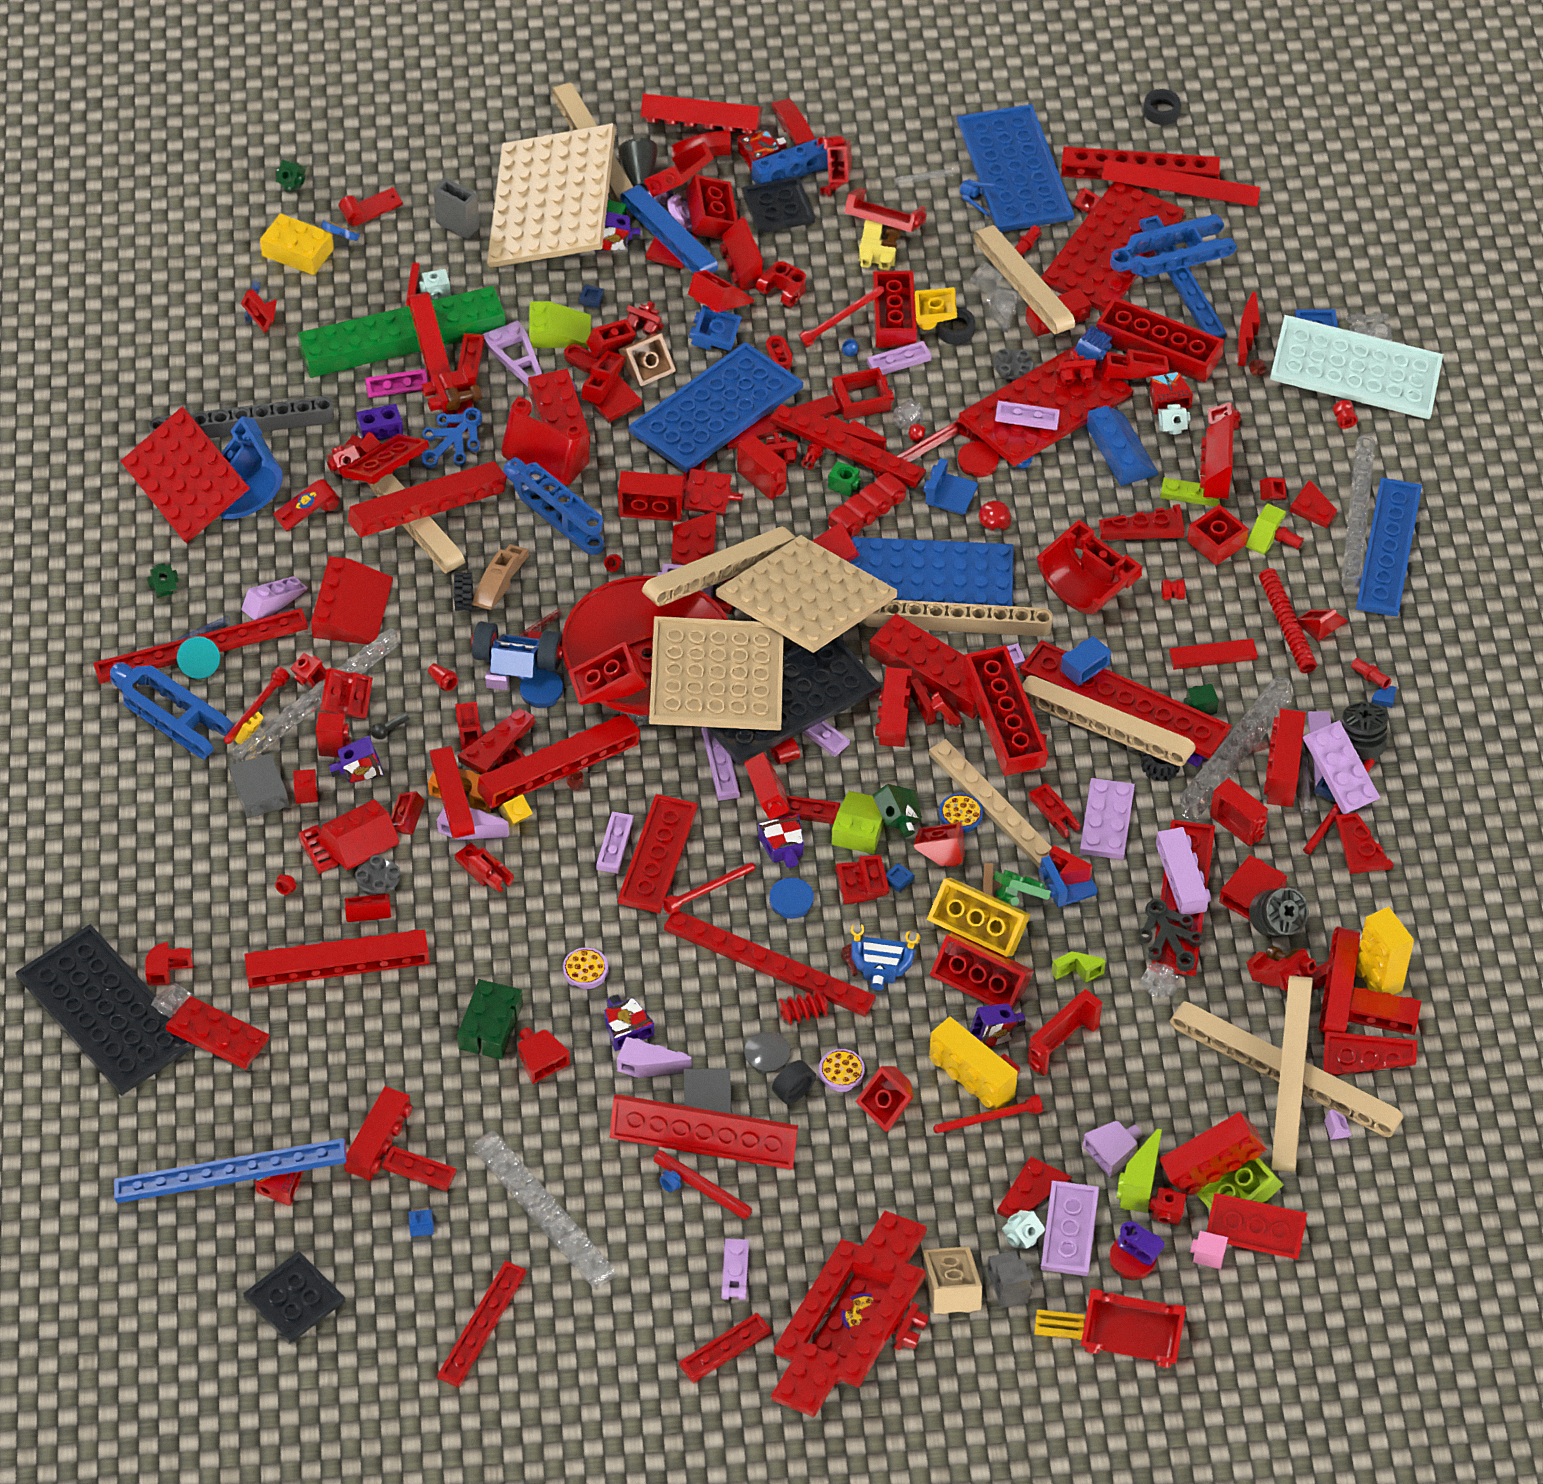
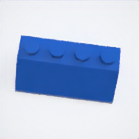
M1109 406L1088 411L1086 428L1120 486L1158 475V470L1124 413Z

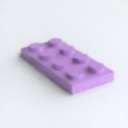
M1340 720L1303 737L1343 814H1348L1380 799Z
M1091 778L1080 854L1124 860L1135 784Z
M1052 1181L1041 1270L1088 1276L1099 1187Z

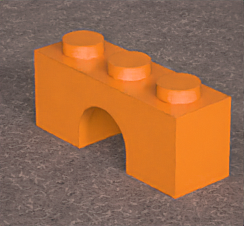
M458 768L464 790L470 792V807L491 813L492 809L477 792L478 779L481 775L471 770ZM433 771L428 781L429 795L441 798Z

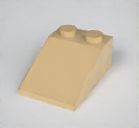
M970 1247L923 1250L929 1298L934 1314L981 1310L982 1285Z

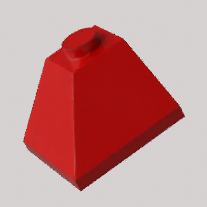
M962 822L919 828L914 848L940 866L954 867L963 863L965 849Z
M881 1066L855 1102L885 1132H888L914 1097L911 1082L896 1066Z

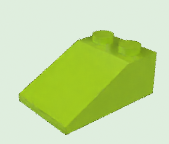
M530 301L529 342L532 348H566L572 344L589 348L586 341L591 333L590 314L550 301Z
M848 791L832 828L831 845L875 854L885 821L873 796Z
M1157 1129L1126 1165L1125 1173L1120 1172L1116 1197L1121 1199L1120 1208L1148 1213L1162 1129Z
M1258 1157L1243 1163L1239 1169L1224 1174L1217 1182L1207 1184L1196 1194L1211 1210L1214 1192L1264 1203L1284 1184Z

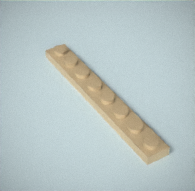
M947 739L930 748L929 756L966 794L975 797L981 803L983 811L1040 868L1041 858L1049 856V851L1052 847Z

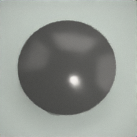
M1003 348L998 351L994 359V368L1001 376L1016 380L1034 369V362L1030 357V352L1026 349L1007 350Z
M373 855L370 857V860L364 862L356 871V882L366 892L374 894L385 893L392 890L399 883L400 868L394 862L383 859L380 855Z
M761 1032L755 1034L747 1041L744 1054L747 1062L758 1073L764 1074L767 1071H774L788 1064L790 1046L786 1039L777 1033Z

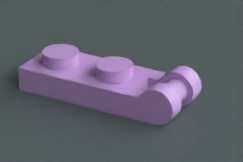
M725 1239L722 1299L738 1297V1300H746L749 1240ZM730 1285L739 1286V1288H730Z

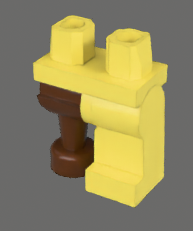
M865 219L859 248L861 267L869 268L874 263L879 264L881 270L888 271L891 266H895L897 256L896 240L900 239L902 230L887 226L885 232L887 240H881L883 224Z

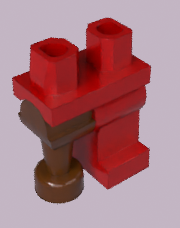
M470 363L462 365L461 370L450 373L444 372L439 375L433 374L431 375L430 382L421 384L424 397L435 395V397L427 398L428 407L431 412L441 410L442 413L449 414V411L458 410L460 403L471 398L475 402L482 400L479 385L476 384V377Z
M1270 946L1266 953L1259 951L1246 962L1252 981L1274 987L1280 986L1282 990L1288 989L1289 976L1303 977L1306 973L1313 974L1317 970L1315 960L1309 958L1306 949L1298 950L1294 948L1287 954L1283 953L1279 947Z

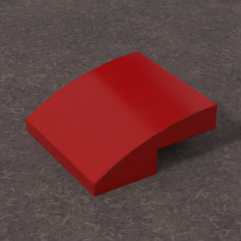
M334 668L327 669L320 711L345 714V717L365 720L373 677L356 672L347 673Z
M881 855L859 856L858 862L836 863L835 870L844 905L865 902L889 894L890 890Z

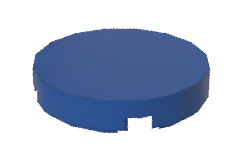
M538 670L533 678L522 679L520 682V695L523 701L530 703L535 708L550 707L562 697L563 683L556 673L549 670Z
M786 878L779 880L770 890V906L775 913L781 914V917L789 919L802 917L813 906V890L809 884L801 879Z

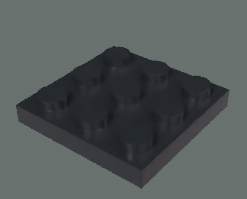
M799 176L742 187V195L757 234L815 223L814 213Z
M300 1251L243 1293L244 1299L289 1345L345 1302V1297Z

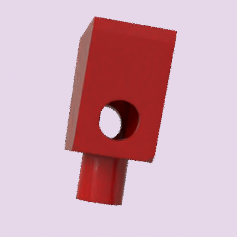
M526 1027L519 1033L522 1041L518 1043V1054L532 1084L570 1065L568 1049L548 1030L543 1029L535 1034L530 1027Z

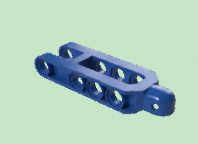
M1215 214L1134 234L1131 236L1126 247L1112 252L1110 265L1115 271L1131 270L1132 273L1146 278L1228 257L1236 251L1237 245L1232 238L1214 239L1207 242L1202 240L1204 237L1221 232L1224 228V222L1221 217ZM1184 242L1188 247L1186 249L1179 248L1178 251L1166 254L1163 252L1158 256L1150 258L1136 256L1137 254Z
M514 457L505 463L503 471L507 478L514 483V489L525 504L587 554L597 555L603 551L604 541L598 534L603 528V518L597 511L536 462L526 465L520 459ZM537 474L540 478L535 480L531 475ZM546 486H553L555 488L552 491L544 490ZM536 494L541 497L538 500H533L530 498L532 495ZM562 497L569 499L566 503H561L558 500ZM548 506H553L555 510L549 512L546 511L545 508ZM589 521L598 522L596 526H590L587 523ZM590 541H597L599 543L597 546L588 545Z
M121 662L114 664L110 670L111 682L122 690L125 707L201 759H206L214 749L211 743L194 731L193 728L202 723L212 731L215 730L221 735L226 736L234 726L231 720L152 665L132 668L128 664ZM135 682L138 685L149 684L159 691L161 696H166L175 702L177 707H182L186 712L179 719L175 718L133 689V684Z

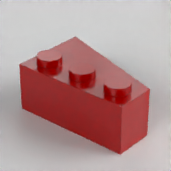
M886 667L884 689H881L879 701L882 702V706H878L877 719H881V721L876 723L875 736H879V745L905 747L912 669Z

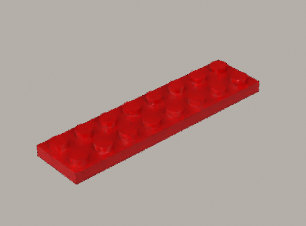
M1171 819L1170 829L1183 827L1186 835L1190 836L1192 853L1197 855V867L1199 871L1203 872L1204 887L1207 889L1215 825ZM1164 870L1160 899L1165 902L1169 910L1179 913ZM1204 912L1191 914L1193 926L1188 931L1202 933ZM1167 919L1169 924L1180 927L1179 922ZM1157 922V927H1156L1155 939H1156V937H1157V935H1158V933H1159V931H1160V928H1161V927L1159 926L1158 922ZM1177 937L1184 951L1191 952L1195 957L1194 967L1187 972H1183L1176 966L1177 957L1166 938L1162 947L1161 958L1158 961H1152L1151 970L1196 976L1200 946L1193 947L1189 944V940Z
M615 1094L612 1105L610 1138L793 1170L799 1125Z

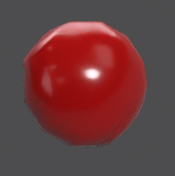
M990 501L980 508L978 519L982 526L987 527L991 531H994L996 528L1006 530L1011 524L1012 516L1005 503Z

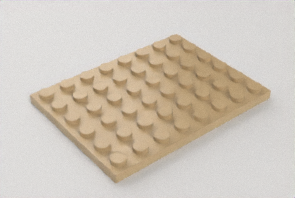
M613 123L502 144L487 264L490 268L602 249L615 138Z

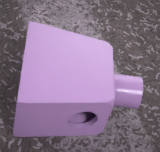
M1114 1121L1084 1134L1083 1147L1111 1178L1136 1154L1138 1144L1135 1140L1142 1137V1133L1136 1125L1125 1129L1120 1122Z

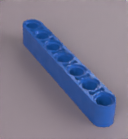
M636 185L620 194L622 203L627 204V209L693 274L703 270H708L711 273L718 270V263L713 255L642 186Z

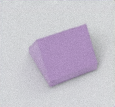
M489 669L485 675L486 688L508 690L509 676L491 673Z
M1331 1109L1324 1120L1330 1140L1351 1136L1346 1117Z

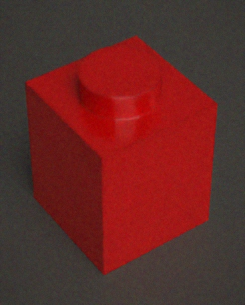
M315 769L294 770L293 781L296 804L318 802Z

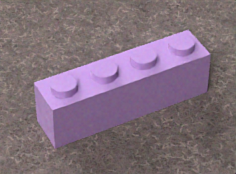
M1183 827L1157 832L1156 847L1179 913L1191 915L1207 912L1208 902L1211 901L1210 892L1204 887V875L1202 871L1198 870V859L1196 853H1192L1190 836L1186 835Z

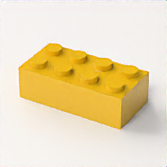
M950 877L944 878L927 920L1009 957L1014 955L1031 914Z
M1389 906L1365 918L1355 971L1360 978H1363L1370 991L1394 995L1403 991L1414 939Z
M949 1016L931 1032L929 1058L932 1063L944 1069L951 1079L961 1083L968 1093L978 1097L986 1108H991L992 1110L1003 1108L1015 1097L1018 1071L952 1017Z

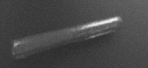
M952 168L895 177L894 183L895 185L952 176L953 171Z
M1301 756L1302 813L1309 814L1311 813L1309 761L1307 756Z

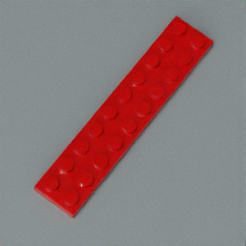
M1043 640L1038 643L1020 667V674L1024 676L1032 675L1186 737L1195 744V753L1210 760L1232 729V725L1105 668L1078 686L1061 672V659L1067 651Z

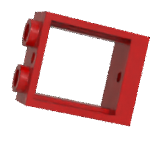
M879 367L832 377V392L841 407V415L844 421L891 410V402L894 401V395L892 390L888 389L887 377L885 374L882 375ZM876 386L880 397L851 403L847 394L848 391Z
M1227 778L1213 790L1210 817L1250 847L1255 841L1259 842L1265 835L1264 830L1268 820V808L1230 778Z

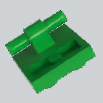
M1004 870V873L995 872L993 880L1002 884L1001 889L995 891V895L999 900L1016 906L1019 903L1017 898L1018 891L1049 900L1051 891L1044 888V883L1028 876H1019L1017 873L1009 870Z

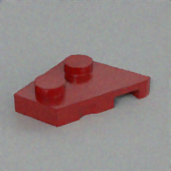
M1308 480L1290 506L1289 512L1327 529L1336 516L1337 509L1313 482Z

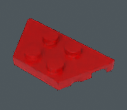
M716 512L673 526L671 564L686 565L714 554Z

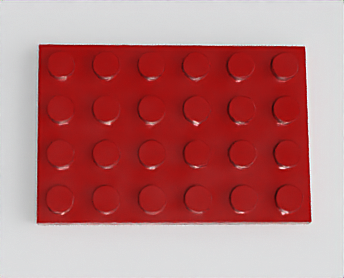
M183 406L120 460L186 543L190 542L250 489Z

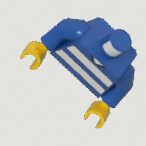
M861 924V933L859 934L854 933L853 925L851 926L850 932L854 936V940L851 942V957L857 969L863 972V979L871 981L870 986L872 989L883 990L885 983H895L897 976H902L912 966L916 950L914 945L920 941L918 933L915 941L909 940L911 931L906 933L905 938L908 942L906 946V942L863 936V940H861L864 926Z

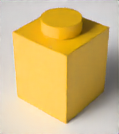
M523 794L502 804L498 808L503 819L509 822V827L529 818L533 814Z

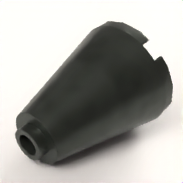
M640 138V141L635 142L633 139H629L619 146V155L632 186L640 185L646 191H649L644 180L654 175L658 154L657 144L651 139Z

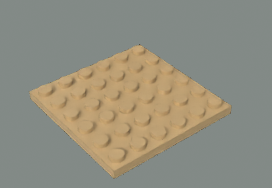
M800 535L717 588L716 596L814 653L897 597L898 590Z
M654 616L649 724L781 731L783 635L761 622Z

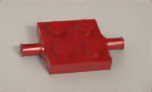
M690 469L689 480L684 485V510L702 513L716 512V515L725 516L730 500L742 502L744 493L731 492L732 475Z

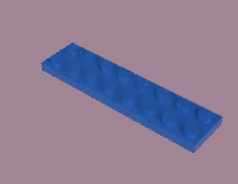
M1381 477L1356 610L1398 617L1422 489L1421 484Z

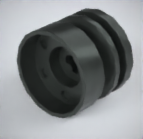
M1359 702L1346 707L1342 713V726L1359 758L1368 760L1382 755L1386 750L1388 714L1385 709L1371 702Z
M1292 888L1263 890L1258 893L1251 901L1249 915L1253 927L1260 934L1280 936L1295 934L1302 930L1307 923L1309 910L1304 896L1299 891Z

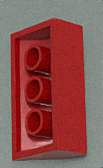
M1229 414L1208 427L1206 437L1201 439V449H1205L1201 450L1200 462H1204L1201 463L1200 475H1204L1200 477V488L1203 489V497L1228 499L1233 466L1234 414Z
M952 932L946 934L930 976L990 1006L1009 1004L1013 1010L1026 991L1034 970Z

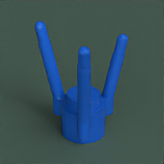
M970 179L963 181L960 187V195H963L962 200L969 202L986 216H990V213L973 201L972 198H977L979 193L983 194L978 186L993 188L994 184Z

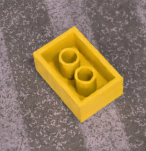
M281 213L260 238L262 256L311 275L316 274L334 250L331 232Z

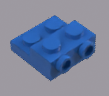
M703 305L701 313L696 312L693 323L697 325L696 327L692 326L689 338L692 339L691 345L708 350L713 345L731 351L742 317L725 311L716 313L711 311L710 307Z

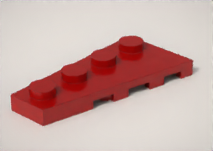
M1180 504L1173 505L1172 509L1167 510L1163 507L1156 508L1155 512L1147 514L1141 511L1136 512L1131 517L1121 515L1100 519L1098 523L1100 540L1184 538L1185 534Z
M1325 1031L1322 1071L1332 1076L1416 1065L1417 1040Z

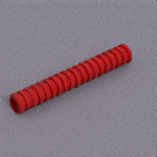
M1265 569L1259 574V580L1281 626L1280 628L1299 667V671L1305 674L1310 673L1317 667V662L1301 630L1302 628L1299 625V621L1276 569Z

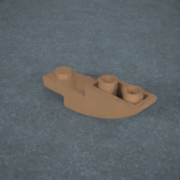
M511 544L505 550L500 549L486 569L475 592L472 605L492 610L510 588V579L529 557V549Z

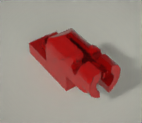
M471 842L454 854L455 860L483 887L488 884L493 889L502 892L503 888L500 886L502 882L508 887L513 882L514 874L484 847L478 849Z

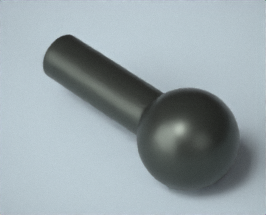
M405 712L385 724L376 723L371 728V735L375 739H384L388 731L409 721L410 718Z

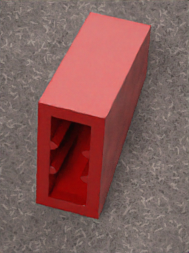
M762 752L746 760L744 763L757 798L769 820L771 821L790 811L784 784L765 753Z

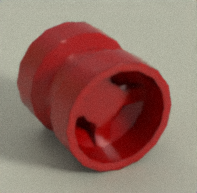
M1342 400L1333 406V413L1337 417L1336 421L1341 429H1348L1356 425L1358 418L1351 401Z
M1162 579V600H1170L1171 598L1184 600V579H1176V581Z

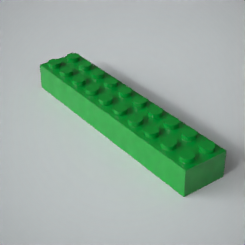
M494 286L431 300L443 345L463 341L464 333L482 335L506 325L505 313ZM409 306L298 332L299 349L310 378L421 351Z

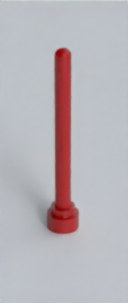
M882 286L875 288L812 331L810 329L808 331L804 330L798 334L805 347L808 348L814 344L813 341L816 340L817 336L883 294L884 288Z
M276 667L271 673L270 683L224 737L226 744L232 743L243 724L247 723L255 715L274 690L287 683L290 679V674L282 667Z
M750 862L680 896L670 895L662 899V906L668 915H672L679 911L682 904L754 871L756 866Z
M1037 1094L1029 1096V1099H1026L1024 1103L936 1124L933 1127V1131L935 1133H942L1022 1112L1033 1113L1034 1115L1042 1113L1043 1106L1040 1096Z

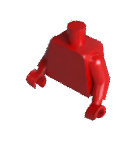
M841 135L817 138V147L824 144V149H827L830 182L828 186L820 187V195L826 193L827 197H831L832 191L849 182L852 169L851 140H846Z

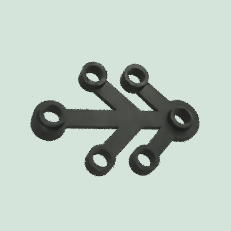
M1152 899L1146 905L1145 913L1148 919L1144 927L1139 931L1138 936L1140 942L1149 943L1152 940V929L1155 923L1158 922L1161 927L1153 946L1148 950V958L1152 961H1158L1161 958L1162 947L1167 938L1177 957L1176 966L1183 972L1191 970L1194 967L1195 957L1191 952L1184 951L1177 937L1189 940V944L1193 947H1199L1202 945L1203 935L1200 932L1188 931L1193 926V917L1191 915H1183L1169 910L1163 900ZM1167 919L1179 922L1180 927L1169 924Z

